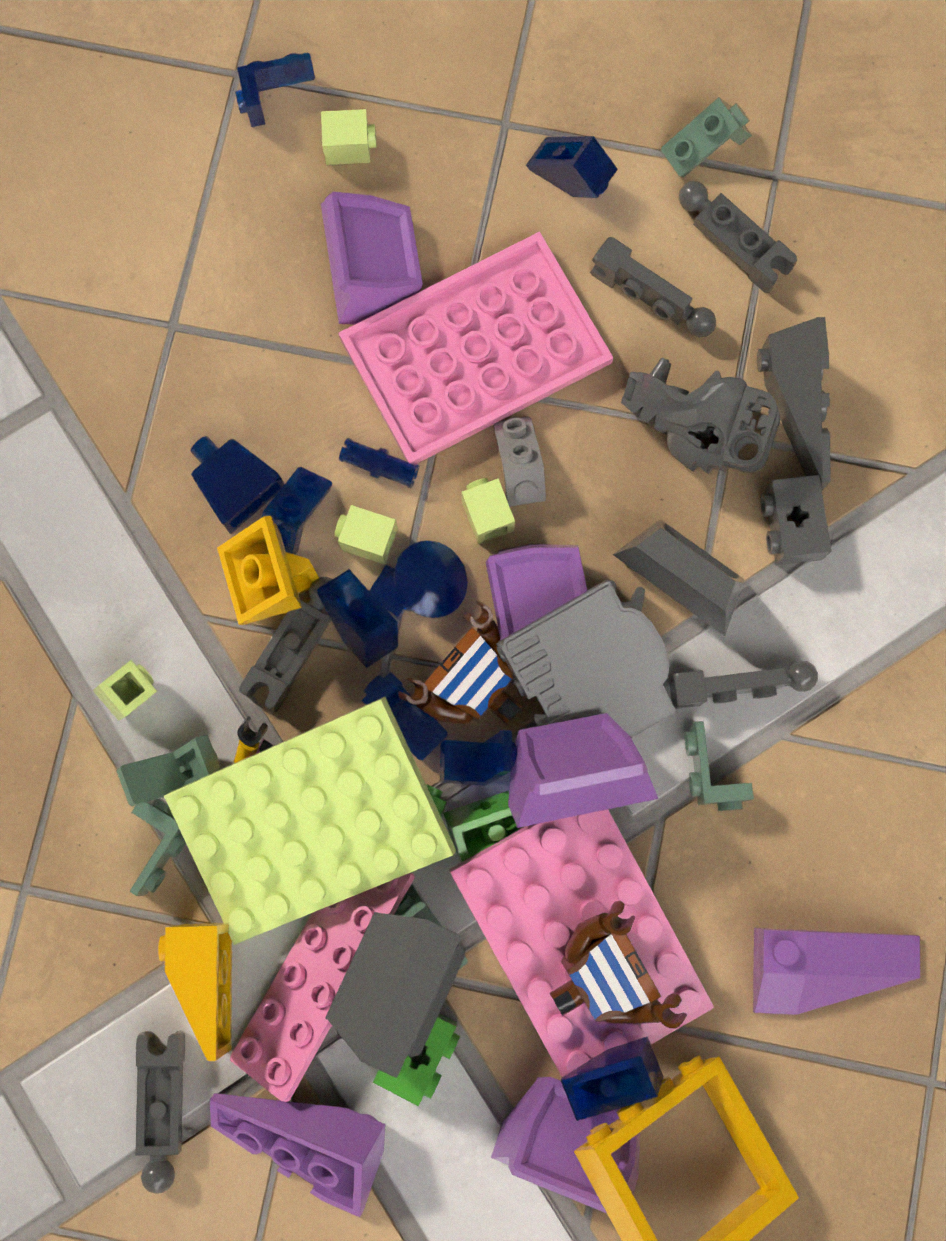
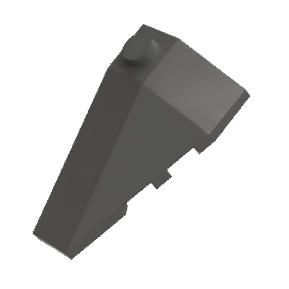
M816 317L769 334L763 347L757 351V369L759 372H763L765 387L768 393L776 400L781 423L805 476L819 475L823 491L831 482L830 432L827 428H822V422L825 421L827 415V407H830V393H825L821 385L823 369H829V349L825 317Z

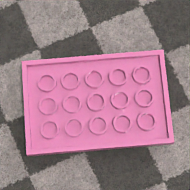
M540 232L338 333L343 346L410 467L613 362L612 354Z
M608 809L525 826L449 869L565 1083L579 1087L715 1008ZM615 901H622L625 904L623 912L618 917L627 919L633 915L635 916L632 928L627 936L662 996L657 1000L662 1004L665 998L672 993L678 994L682 999L678 1007L670 1008L676 1014L683 1012L687 1014L680 1027L675 1029L668 1028L661 1022L646 1024H608L605 1021L596 1022L585 1003L564 1016L561 1015L550 992L571 980L561 960L565 956V948L579 923L601 913H609Z

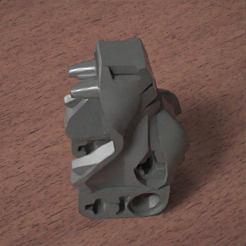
M664 358L658 361L650 374L630 372L621 403L634 415L640 416L650 426L655 424L654 429L667 435V445L671 454L693 472L700 467L708 475L712 470H722L726 473L727 468L754 473L765 466L780 424V413L776 400L770 393L747 386V383L741 378H721L720 372L715 371L701 387L689 394L688 390L666 384L671 363H669L668 359ZM762 407L768 408L769 415H762L757 425L756 420L753 419V412L760 413ZM756 425L758 429H762L761 436L754 432ZM712 433H714L719 442L718 444H710L707 450V447L697 438H710ZM747 444L758 446V452L754 458L750 460L739 459V452L743 446Z

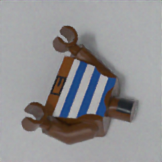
M476 601L482 610L480 617L474 619L467 611L464 612L463 616L468 623L477 628V631L471 628L425 682L411 677L407 678L415 686L412 696L399 692L398 695L401 700L416 704L419 709L440 722L465 725L473 720L479 723L490 710L503 722L509 724L520 711L522 705L505 692L514 682V676L507 663L502 661L497 651L496 643L501 640L498 626L492 620V610L481 601Z
M615 901L609 913H601L579 923L565 948V956L561 960L571 980L550 992L561 1015L564 1016L585 1003L596 1022L605 1021L608 1024L661 1022L668 1028L675 1029L680 1027L687 1014L684 1012L676 1014L670 1008L678 1007L682 999L678 994L672 993L665 998L662 1004L657 1000L662 996L627 936L632 928L635 916L633 915L627 919L618 917L623 912L625 904L622 901Z

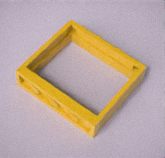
M697 1055L689 1062L680 1064L678 1068L681 1073L673 1079L666 1077L648 1088L650 1095L641 1102L639 1099L631 1101L621 1107L616 1112L619 1117L610 1125L602 1123L591 1129V1134L586 1136L588 1141L574 1150L577 1159L621 1240L658 1241L611 1154L703 1085L760 1188L697 1241H750L799 1199L720 1056L702 1059L700 1055Z

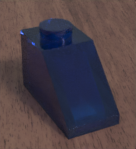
M594 136L546 137L526 164L528 169L570 196L579 198H598L608 188L609 181L618 170Z
M350 569L317 589V594L342 641L366 668L398 648V622Z
M647 1036L607 1049L563 1076L560 1081L576 1121L658 1097L664 1076Z

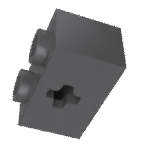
M820 476L772 480L764 490V493L761 494L760 504L763 516H768L770 531H767L766 544L768 553L770 555L774 554L775 564L784 565L823 560L832 550ZM791 515L793 521H787V517ZM794 521H799L800 525L796 527Z

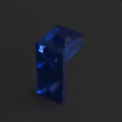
M292 53L284 58L265 62L254 61L246 66L237 67L242 90L235 91L240 114L248 113L251 127L265 125L266 122L259 92L314 80L315 74L310 53Z
M303 467L296 469L262 512V517L271 516L280 531L285 551L294 555L299 551L304 524L332 487L330 480Z
M392 672L385 678L381 675L376 676L363 690L366 694L361 700L364 705L386 697L411 753L419 761H423L448 736V732L434 718L419 709L416 704H411L399 698V692L405 693L408 696L411 695L404 689L402 682Z
M502 730L484 743L456 740L442 741L440 743V783L486 786L511 772L517 757V746L515 742H512V731Z

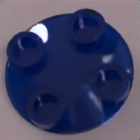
M420 541L407 547L397 558L394 582L399 595V604L403 609L409 612L413 611L426 618H441L459 608L466 596L468 580L461 559L452 549L436 541Z

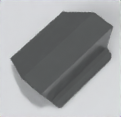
M659 520L613 554V556L724 636L726 635L744 584V579L664 521Z
M374 912L325 1017L361 1062L397 1078L407 1055L414 1057L421 1054L466 956L463 947L458 945L461 935L427 919Z

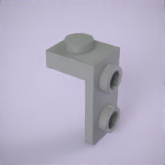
M531 417L510 418L495 423L494 432L503 466L505 495L509 507L546 501L544 465Z

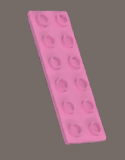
M413 873L406 874L313 912L230 1056L231 1062L280 1101H290L332 1026L325 1017L374 912L394 915L415 878Z

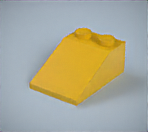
M201 923L165 927V935H161L159 939L160 962H165L166 976L207 1061H217L232 1050V940L228 933L229 924Z

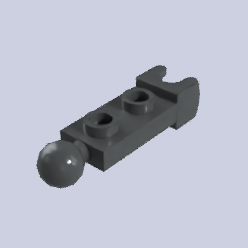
M690 181L684 184L679 191L681 206L689 212H700L695 218L693 225L749 274L748 279L764 293H770L778 279L777 273L772 268L779 270L784 275H788L797 263L795 253L780 240L776 242L722 193L711 202L708 199L706 187L698 181Z
M608 237L593 257L592 261L596 265L590 271L592 276L610 288L618 284L628 297L634 300H642L651 306L653 312L661 319L666 321L672 320L678 325L682 320H685L688 331L693 336L699 338L707 337L715 330L716 317L711 309L706 307L693 308L690 306L692 297L631 258L632 249L617 239Z
M319 577L310 585L309 603L307 604L300 600L302 608L286 613L256 664L251 667L239 687L240 693L247 697H252L260 687L267 686L269 687V695L265 701V706L274 713L279 710L291 690L290 687L332 620L321 611L324 607H329L338 600L340 588L334 579Z
M799 660L793 662L788 670L786 668L705 678L703 670L673 674V678H669L672 704L675 709L701 706L707 702L709 697H713L714 704L738 700L737 694L752 692L753 699L773 697L777 695L776 689H780L783 686H790L796 691L806 692L816 685L818 672L810 662Z
M181 1030L168 1037L165 1052L156 1048L155 1036L152 1031L141 1032L136 1039L137 1105L135 1156L150 1155V1161L142 1169L141 1180L145 1189L155 1194L167 1191L174 1183L175 1171L173 1165L167 1160V1155H178L182 1151L185 1033Z

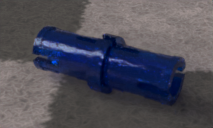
M350 438L345 440L344 445L346 448H341L340 462L369 471L370 476L376 479L382 476L405 485L410 489L415 483L413 478H417L420 465L409 464L405 460L389 455V450L382 447L376 450L355 442Z

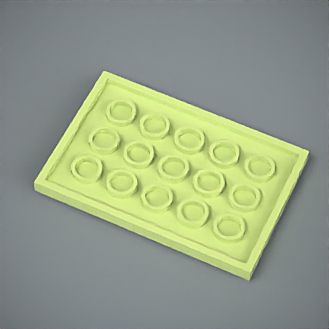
M386 697L164 795L223 923L229 924L228 933L234 945L453 856L456 852V848Z

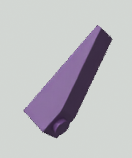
M754 928V1013L797 1015L920 978V936Z
M218 1093L213 1094L210 1098L211 1127L251 1154H259L263 1151L272 1157L274 1162L279 1165L278 1172L287 1178L294 1172L313 1185L310 1193L320 1200L360 1217L362 1215L384 1152L386 1124L379 1122L369 1114H360L348 1108Z

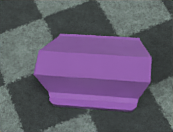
M343 192L330 193L325 198V201L321 203L338 321L339 324L355 325L420 292L423 283L411 210L409 206L372 195Z
M521 545L498 550V554L490 555L486 561L500 640L588 591L578 545Z
M607 713L522 729L518 732L511 754L508 806L517 828L658 799L645 761L631 737Z
M538 1077L502 1122L491 1158L507 1164L511 1174L607 1213L577 1159L574 1150L588 1141L586 1136L591 1134V1129L602 1123L610 1125L619 1117L616 1112L623 1106L555 1078ZM640 1133L611 1154L632 1194H634L639 1176Z

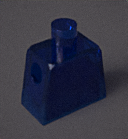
M204 436L195 442L190 450L201 463L192 471L191 476L229 534L233 533L286 487L281 476L273 468L235 439L228 440L218 448L208 436Z

